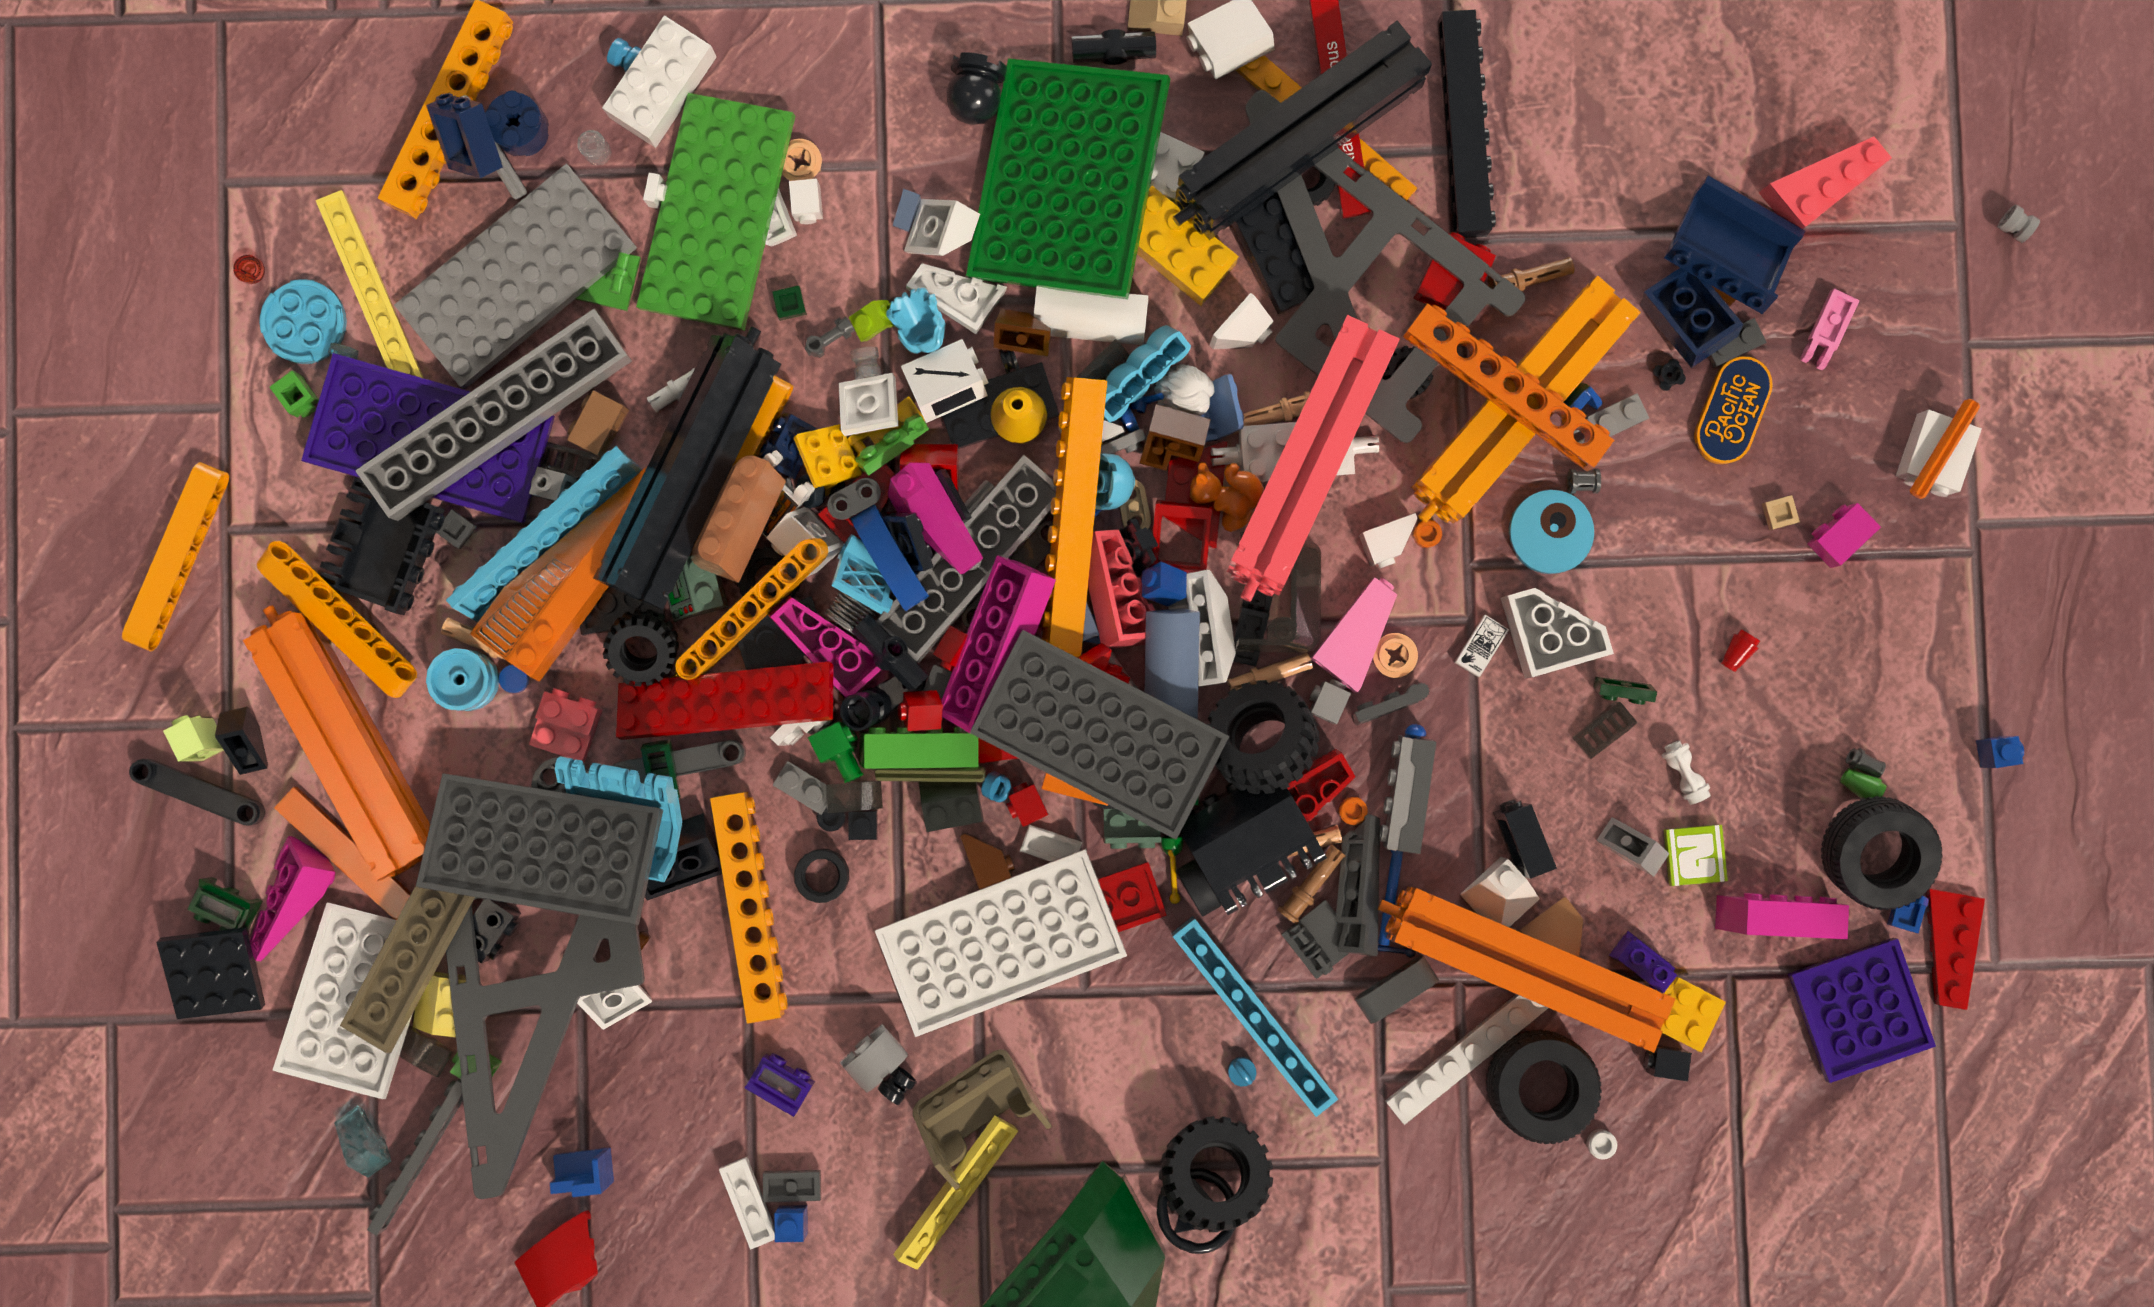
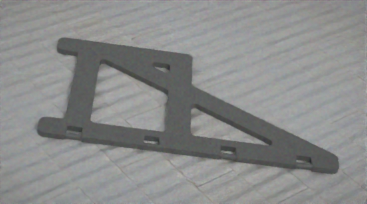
M1264 90L1257 91L1245 107L1250 125L1279 105L1280 102ZM1339 148L1315 164L1314 167L1373 213L1372 219L1340 257L1332 255L1302 175L1277 191L1313 283L1314 290L1277 334L1275 341L1281 348L1317 376H1319L1332 347L1326 346L1317 339L1315 333L1322 325H1328L1334 340H1336L1347 315L1358 319L1348 292L1397 234L1405 237L1463 283V289L1445 310L1447 313L1446 317L1454 323L1460 322L1468 328L1487 305L1493 306L1503 315L1510 317L1525 302V294L1520 289L1491 269L1483 260L1373 174L1358 165ZM1347 166L1362 176L1356 183L1343 173ZM1415 219L1430 229L1424 236L1412 227ZM1484 272L1499 283L1493 290L1480 280ZM1442 329L1433 330L1434 337L1437 340H1446V334ZM1415 347L1390 379L1383 380L1381 378L1365 414L1400 442L1410 443L1421 430L1422 423L1406 409V403L1438 365V362Z
M472 904L446 950L457 1052L460 1059V1078L468 1148H470L473 1192L476 1198L488 1199L498 1197L505 1192L579 998L644 983L645 977L638 925L579 915L557 971L483 986L480 982ZM606 938L609 941L611 957L606 962L598 963L595 960V956L601 941ZM465 966L466 982L459 984L457 967ZM540 1006L542 1009L541 1015L504 1110L499 1114L495 1109L485 1019L493 1014ZM475 1055L477 1072L469 1073L467 1056ZM486 1146L487 1163L479 1165L477 1147Z

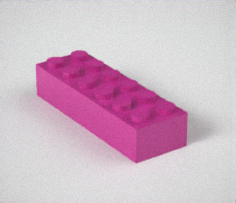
M997 555L967 632V639L941 700L943 704L942 717L970 733L1022 630L1035 636L1056 579L1024 563Z

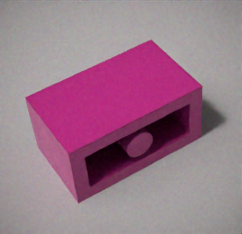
M1859 503L1849 506L1843 504L1832 514L1834 519L1827 525L1823 523L1812 533L1814 538L1807 543L1830 568L1841 566L1881 528Z

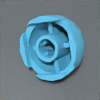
M1100 453L1095 509H1116L1130 498L1135 486V477L1126 460L1118 455Z

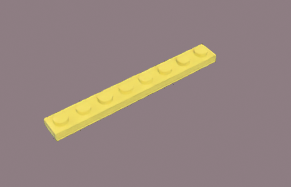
M340 190L315 200L386 367L424 378L346 194Z

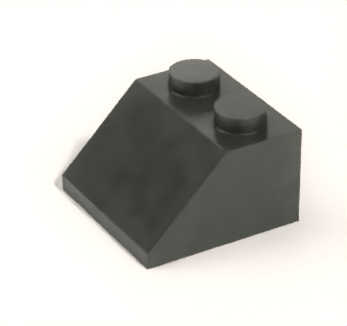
M919 782L926 832L984 821L977 782Z

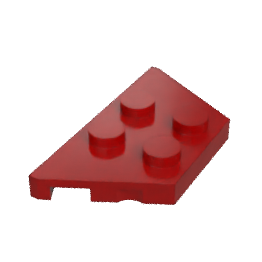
M1222 441L1204 448L1199 462L1182 457L1169 461L1165 501L1196 503L1190 498V484L1198 474L1200 462L1206 463L1209 472L1220 480L1223 487L1225 465L1212 466L1211 459L1222 458L1223 456H1211V448H1227L1228 441ZM1214 501L1206 504L1213 505ZM1214 507L1212 510L1209 542L1211 549L1217 548L1220 511H1216ZM1163 516L1164 519L1202 541L1204 519Z

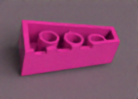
M787 596L768 614L772 621L811 663L830 661L834 664L833 686L844 698L857 693L881 670L873 661V653L864 644L790 596Z
M1744 893V897L1717 895L1715 929L1746 935L1848 939L1849 905L1837 903V898L1819 897V902L1812 901L1813 897L1798 895L1794 896V900H1787V895L1769 894V898H1762V894Z

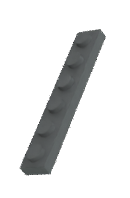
M461 1079L453 1080L444 1092V1096L447 1097L442 1106L438 1105L429 1117L431 1121L427 1131L422 1130L414 1142V1145L417 1146L412 1156L408 1154L399 1167V1170L402 1171L397 1180L393 1179L384 1192L387 1196L382 1205L378 1204L371 1213L369 1219L372 1222L367 1231L377 1236L387 1229L463 1102Z

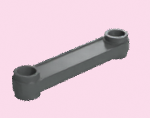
M728 740L673 751L677 777L740 764L746 756L745 746L737 740ZM730 745H735L739 749V756L734 761L730 760L726 755L727 748ZM665 753L652 755L651 757L665 755ZM642 757L617 762L612 765L638 771L640 782L644 783L646 773ZM667 762L652 764L653 769L665 767Z

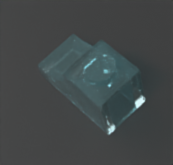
M356 1106L334 1122L346 1166L369 1178L391 1162L385 1139L373 1128L364 1109Z

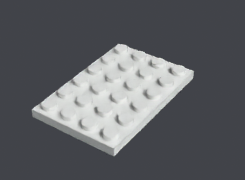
M326 903L272 1071L386 1099L411 1017L391 1053L383 1052L341 1027L340 1024L397 920Z

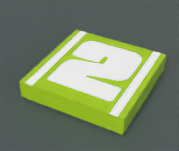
M1722 825L1663 829L1665 850L1669 853L1666 858L1669 886L1728 881Z

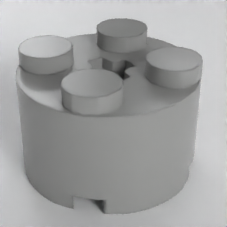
M881 1024L870 1034V1037L868 1035L865 1036L855 1046L856 1050L854 1053L851 1051L839 1063L855 1082L868 1093L880 1084L887 1074H891L906 1059L908 1053L885 1026Z

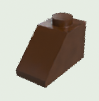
M1008 309L1000 310L995 321L993 348L1049 356L1050 327L1030 313Z
M965 833L960 835L979 889L1012 878L1011 871L1015 870L1010 854L1004 855L1003 849L971 834Z

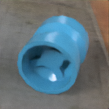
M617 38L608 51L607 62L614 67L621 66L627 72L641 51V48L631 47L627 41Z

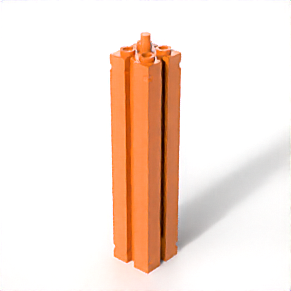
M273 605L263 609V612L271 627L268 628L267 625H262L253 629L250 632L251 636L244 639L243 642L246 648L251 651L256 666L363 859L371 867L374 879L378 881L396 877L422 861L430 823L327 637L302 613L286 611L278 615Z
M1408 886L1406 891L1401 890L1396 905L1382 899L1378 906L1379 911L1391 915L1385 928V932L1388 933L1386 939L1653 1053L1655 1052L1663 1032L1661 1031L1664 1020H1668L1676 998L1418 888Z

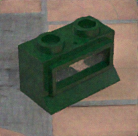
M216 878L199 879L198 888L187 909L195 913L193 918L206 924H210L212 921L220 925L219 930L246 927L248 932L263 901L260 899L247 900L239 896L240 891L235 888H222L215 885Z

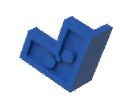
M611 1147L559 1153L553 1156L555 1179L550 1182L551 1194L572 1192V1197L602 1194L614 1182Z

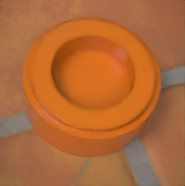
M1429 519L1427 523L1421 521L1414 527L1413 539L1420 547L1431 548L1437 545L1442 538V529L1434 520Z
M1348 797L1340 803L1338 813L1343 822L1349 825H1358L1365 820L1364 817L1367 815L1368 809L1362 799Z

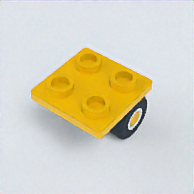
M841 424L794 436V441L808 475L801 476L798 479L796 488L801 484L804 485L806 482H810L815 488L814 492L802 503L804 507L811 509L821 506L825 496L829 495L830 498L834 493L845 488L844 481L858 478L862 474L855 461L856 458L847 440V436H844L841 432Z

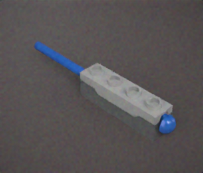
M1419 724L1408 726L1405 730V735H1398V741H1393L1391 757L1395 758L1394 769H1389L1387 785L1391 786L1390 797H1385L1383 812L1387 814L1386 825H1381L1379 840L1383 842V846L1390 850L1392 854L1385 901L1394 905L1396 903L1403 852L1421 854L1437 743L1432 739L1421 738V736L1426 737L1427 734L1424 727ZM1384 912L1382 914L1378 944L1388 946L1390 940L1386 939L1388 933L1385 932V928L1391 915Z

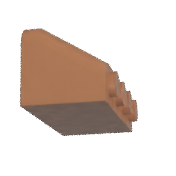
M750 455L743 457L732 466L690 553L691 560L699 568L739 583L786 483L785 479L767 460Z

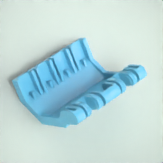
M558 757L555 763L557 782L565 784L566 793L663 809L649 879L665 882L676 859L682 827L677 789H674L672 777L656 776V774L649 773L646 775L644 783H641L639 773L636 770L592 763L589 773H586L582 760Z

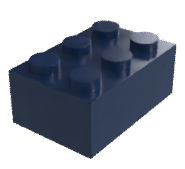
M1682 268L1677 269L1644 291L1640 306L1691 368L1737 338L1743 326L1740 319L1710 284Z

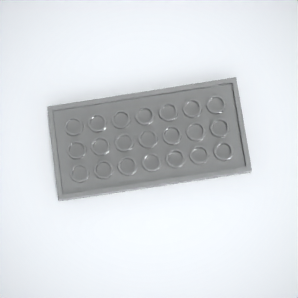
M566 163L394 304V306L458 385L465 390L615 267L619 252L629 255L637 247Z

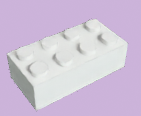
M664 15L602 108L610 119L656 148L684 107L687 94L694 92L717 56L711 45Z

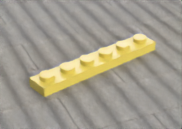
M994 1115L954 1170L960 1188L955 1190L946 1181L893 1254L899 1262L918 1270L1018 1133L1014 1125Z

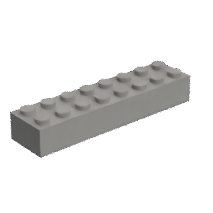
M1023 455L971 514L972 518L964 523L983 559L966 573L960 574L942 556L936 553L931 559L933 568L920 571L917 575L928 592L929 597L907 611L902 608L896 598L892 603L890 611L888 613L884 612L877 620L891 636L901 637L906 642L908 654L917 663L926 656L946 633L950 625L952 626L965 609L985 588L997 555L1010 559L1051 514V500L1056 496V486H1054L1053 480Z

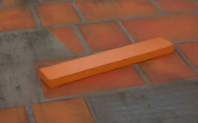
M293 787L274 808L388 915L397 920L411 892L395 877L376 881L371 873V867L366 864L352 837L298 787Z

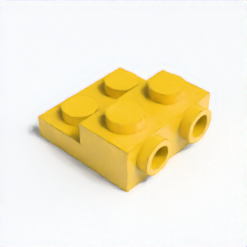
M1676 977L1664 992V994L1676 998L1668 1020H1664L1661 1031H1663V1034L1702 1052L1726 1002Z

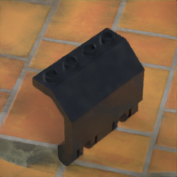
M354 477L350 488L372 497L368 499L348 491L347 498L357 503L361 502L365 504L361 515L349 509H341L340 515L362 523L358 525L338 518L330 541L351 548V552L328 544L326 550L332 554L344 556V562L342 567H338L328 561H322L320 564L321 568L342 576L340 578L320 570L317 573L334 590L385 607L384 610L405 615L406 611H409L413 605L414 595L412 594L416 584H419L423 579L425 560L431 556L434 550L435 543L433 539L436 531H439L443 526L445 519L443 513L445 509L425 502L399 521L388 518L360 478Z
M1230 783L1226 786L1227 791L1218 796L1216 793L1207 796L1201 801L1203 805L1194 810L1192 809L1180 831L1228 916L1239 910L1229 893L1230 889L1241 907L1247 905L1245 896L1237 887L1242 882L1247 880L1253 894L1260 898L1263 896V893L1253 876H1257L1266 893L1288 881L1278 863L1279 861H1281L1291 879L1296 877V870L1287 859V856L1292 853H1298L1301 863L1307 870L1313 867L1303 847H1306L1316 865L1327 859L1287 788L1282 790L1281 787L1275 788L1274 793L1265 794L1263 790H1260L1259 794L1249 793L1247 789L1241 791Z

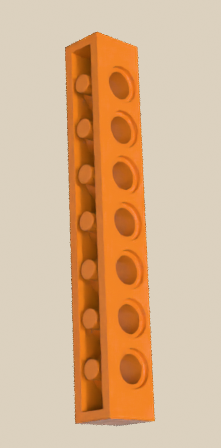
M1427 303L1403 335L1406 340L1585 471L1595 468L1614 442L1606 428L1599 424L1593 425L1585 419L1587 416L1583 411L1576 407L1570 408L1562 402L1563 398L1553 390L1547 391L1539 385L1540 381L1530 373H1522L1516 368L1517 365L1513 360L1506 356L1500 357L1492 351L1494 348L1490 343L1483 339L1477 340L1469 334L1470 330L1460 322L1454 323L1446 317L1447 313L1437 305L1431 306ZM1442 329L1446 334V340H1437L1434 337L1433 330ZM1457 346H1465L1469 350V357H1460L1457 353ZM1486 362L1490 364L1492 375L1482 373L1480 363ZM1504 379L1514 382L1515 392H1509L1504 388ZM1528 396H1533L1537 399L1538 409H1532L1528 406ZM1551 413H1556L1561 417V426H1555L1551 423ZM1575 430H1579L1584 434V443H1578L1574 439L1573 434Z

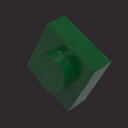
M800 285L772 291L780 321L807 315Z

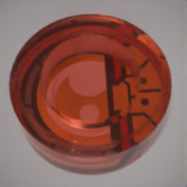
M243 255L235 261L233 271L240 281L246 284H256L264 277L265 267L258 258L252 255Z

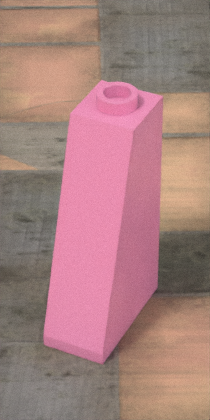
M1373 578L1369 581L1310 657L1313 662L1340 683L1346 685L1353 693L1358 692L1362 687L1397 594L1392 591L1394 586L1384 578L1379 580Z

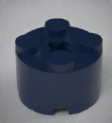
M513 90L508 91L495 98L485 112L494 141L506 153L513 156H531L545 146L549 136L548 119L538 105L527 95Z

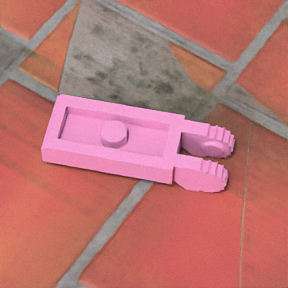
M1837 289L1830 290L1808 338L1809 342L1803 350L1800 361L1809 362L1817 345L1825 349L1817 361L1816 368L1822 371L1825 369L1833 352L1838 349L1859 303L1858 299Z

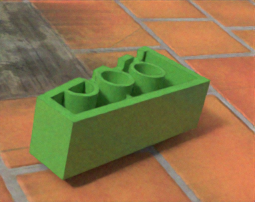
M869 727V731H859V765L864 769L978 767V737L960 727H954V732H943V727L941 729L926 730V732L907 731L906 727H897V731H886V727Z

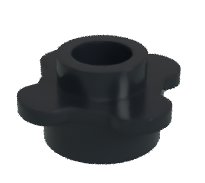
M1670 359L1668 363L1662 366L1656 365L1653 369V374L1658 377L1660 381L1659 387L1663 391L1670 390L1671 386L1676 384L1682 385L1686 380L1683 369L1676 359ZM1668 372H1670V373L1672 374L1671 377H1668V376H1667V373H1668Z

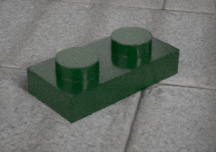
M1595 676L1593 687L1603 699L1617 701L1618 697L1627 698L1629 702L1644 705L1646 701H1656L1657 691L1651 684Z

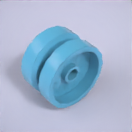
M454 648L443 651L433 659L427 669L426 684L430 696L442 707L450 710L474 711L485 707L495 697L499 688V673L497 666L485 654L479 651Z

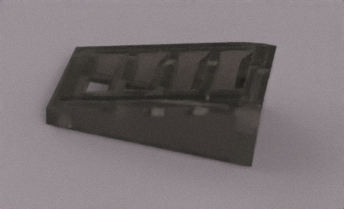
M547 442L540 468L580 479V476L585 471L591 469L601 458L593 453ZM554 450L558 451L554 461V465L551 466L550 463L553 457ZM565 454H568V455H567V458H566V461H565V464H564V467L561 468V467H562V464H563V460H564ZM576 457H579L575 467V471H572L576 461Z
M1614 702L1572 738L1589 759H1592L1634 727L1637 721L1621 702ZM1615 712L1624 722L1622 725L1613 717ZM1605 720L1615 729L1614 732L1611 733L1603 723ZM1598 727L1606 738L1602 740L1593 730L1594 728ZM1589 734L1597 744L1595 748L1586 740L1585 735Z

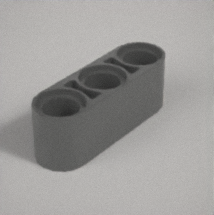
M1421 955L1360 993L1355 998V1001L1369 1023L1373 1024L1431 988L1439 979L1424 955Z

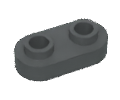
M863 478L834 493L829 498L827 505L829 513L836 519L844 520L861 512L879 500L881 495L880 486L875 480L870 478ZM866 486L872 489V495L868 498L863 497L861 494L862 488ZM839 500L846 501V510L839 511L836 508V503Z

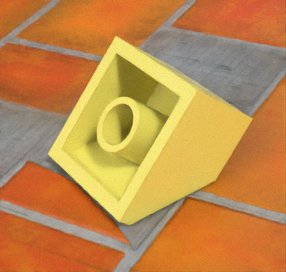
M434 972L415 1008L413 1028L431 1035L456 1037L449 973ZM458 975V983H465L466 975Z

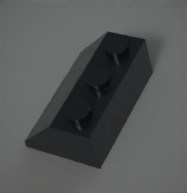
M704 813L682 820L675 862L665 882L648 880L645 894L647 901L722 874L718 844L713 829Z

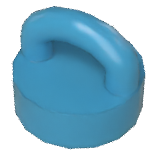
M996 771L990 772L982 783V795L995 802H1003L1010 794L1011 783L1005 775Z
M1237 1057L1229 1064L1228 1075L1235 1085L1240 1087L1248 1086L1256 1078V1067L1250 1059Z

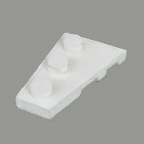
M923 263L906 285L908 291L926 288L929 294H935L938 310L977 334L998 304L1007 287L999 284L995 286L982 282L983 280L974 277L970 279L955 275L952 271Z

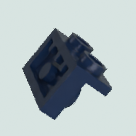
M783 413L782 417L778 416L772 426V431L774 432L770 440L762 445L759 456L763 459L766 454H772L773 451L777 450L783 456V459L775 467L776 471L795 480L803 460L794 441V436L817 430V428L792 414Z

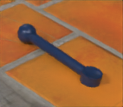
M1378 945V951L1405 954L1409 958L1414 957L1416 951L1410 948Z

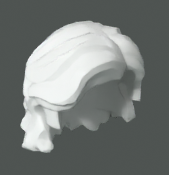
M1180 364L1169 368L1166 375L1160 381H1157L1154 391L1156 394L1163 393L1164 399L1157 402L1158 405L1201 416L1209 409L1210 397L1214 394V384L1197 367Z

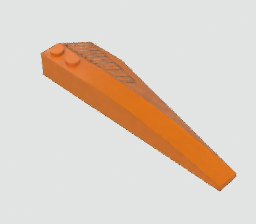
M647 467L501 590L470 634L519 670L540 682L609 587L593 579L597 569L601 567V560Z

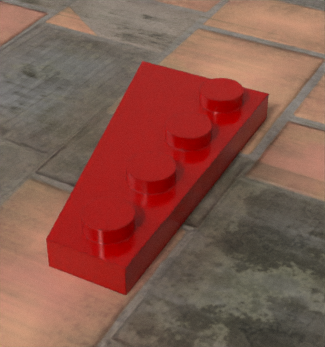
M1929 889L1925 894L1926 898L1929 899L1927 918L1928 924L1931 926L1932 940H1929L1930 952H1933L1934 963L1932 967L1934 1003L1967 1010L1985 899Z

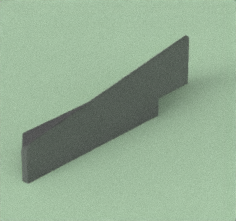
M1367 814L1364 817L1365 821L1354 831H1349L1343 837L1342 852L1346 856L1341 860L1336 922L1344 923L1338 952L1377 956L1380 818Z

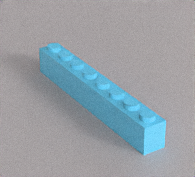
M1192 916L1171 933L1172 937L1315 1117L1335 1103L1338 1098L1196 919Z

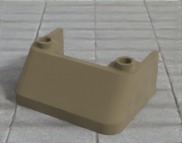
M1005 1050L993 1051L920 1099L913 1108L914 1120L934 1167L955 1190L960 1188L952 1166L960 1162L966 1155L967 1145L964 1138L991 1121L994 1115L999 1116L1011 1108L1017 1117L1023 1118L1034 1113L1047 1130L1052 1127L1037 1095L1013 1058Z

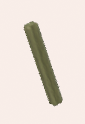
M983 766L958 768L875 769V778L877 781L983 782L985 780V768Z

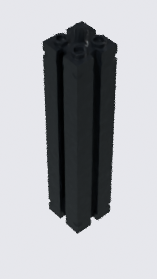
M1398 20L1388 26L1386 31H1381L1194 164L1192 169H1187L1180 174L1175 202L1181 211L1173 216L1174 222L1180 226L1194 216L1195 219L1192 223L1197 232L1201 235L1205 234L1209 240L1212 239L1220 230L1229 227L1402 103L1410 94L1420 90L1426 80L1425 76L1429 73L1432 66L1431 61L1419 46L1415 48L1410 42L1411 36Z
M751 327L746 337L740 334L731 336L723 333L722 336L711 335L707 343V349L703 351L601 560V567L597 569L593 579L641 603L664 609L668 601V594L672 592L774 381L773 376L777 374L781 363L773 359V353L763 348L754 349L761 334L759 329Z

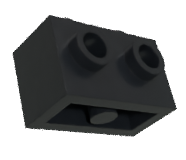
M484 899L473 915L478 962L481 964L490 959L495 960L503 949L501 942L505 936L510 937L519 926V922L516 920L521 913L505 902Z

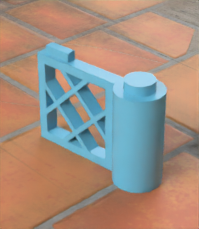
M851 534L839 552V563L831 586L880 614L883 611L888 613L893 602L889 598L891 589L869 555L862 540ZM842 579H848L852 585L846 583ZM859 579H863L866 585L863 586ZM874 580L878 581L883 585H877ZM873 593L876 599L871 597L870 594Z

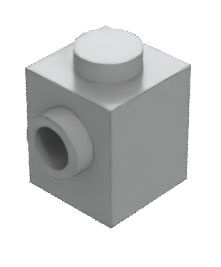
M537 467L531 481L529 494L554 502L564 490L569 489L579 479L560 472Z
M1333 679L1329 683L1325 681L1320 686L1315 685L1309 698L1310 701H1313L1309 709L1311 714L1331 724H1337L1351 695L1350 692L1345 691L1346 685Z

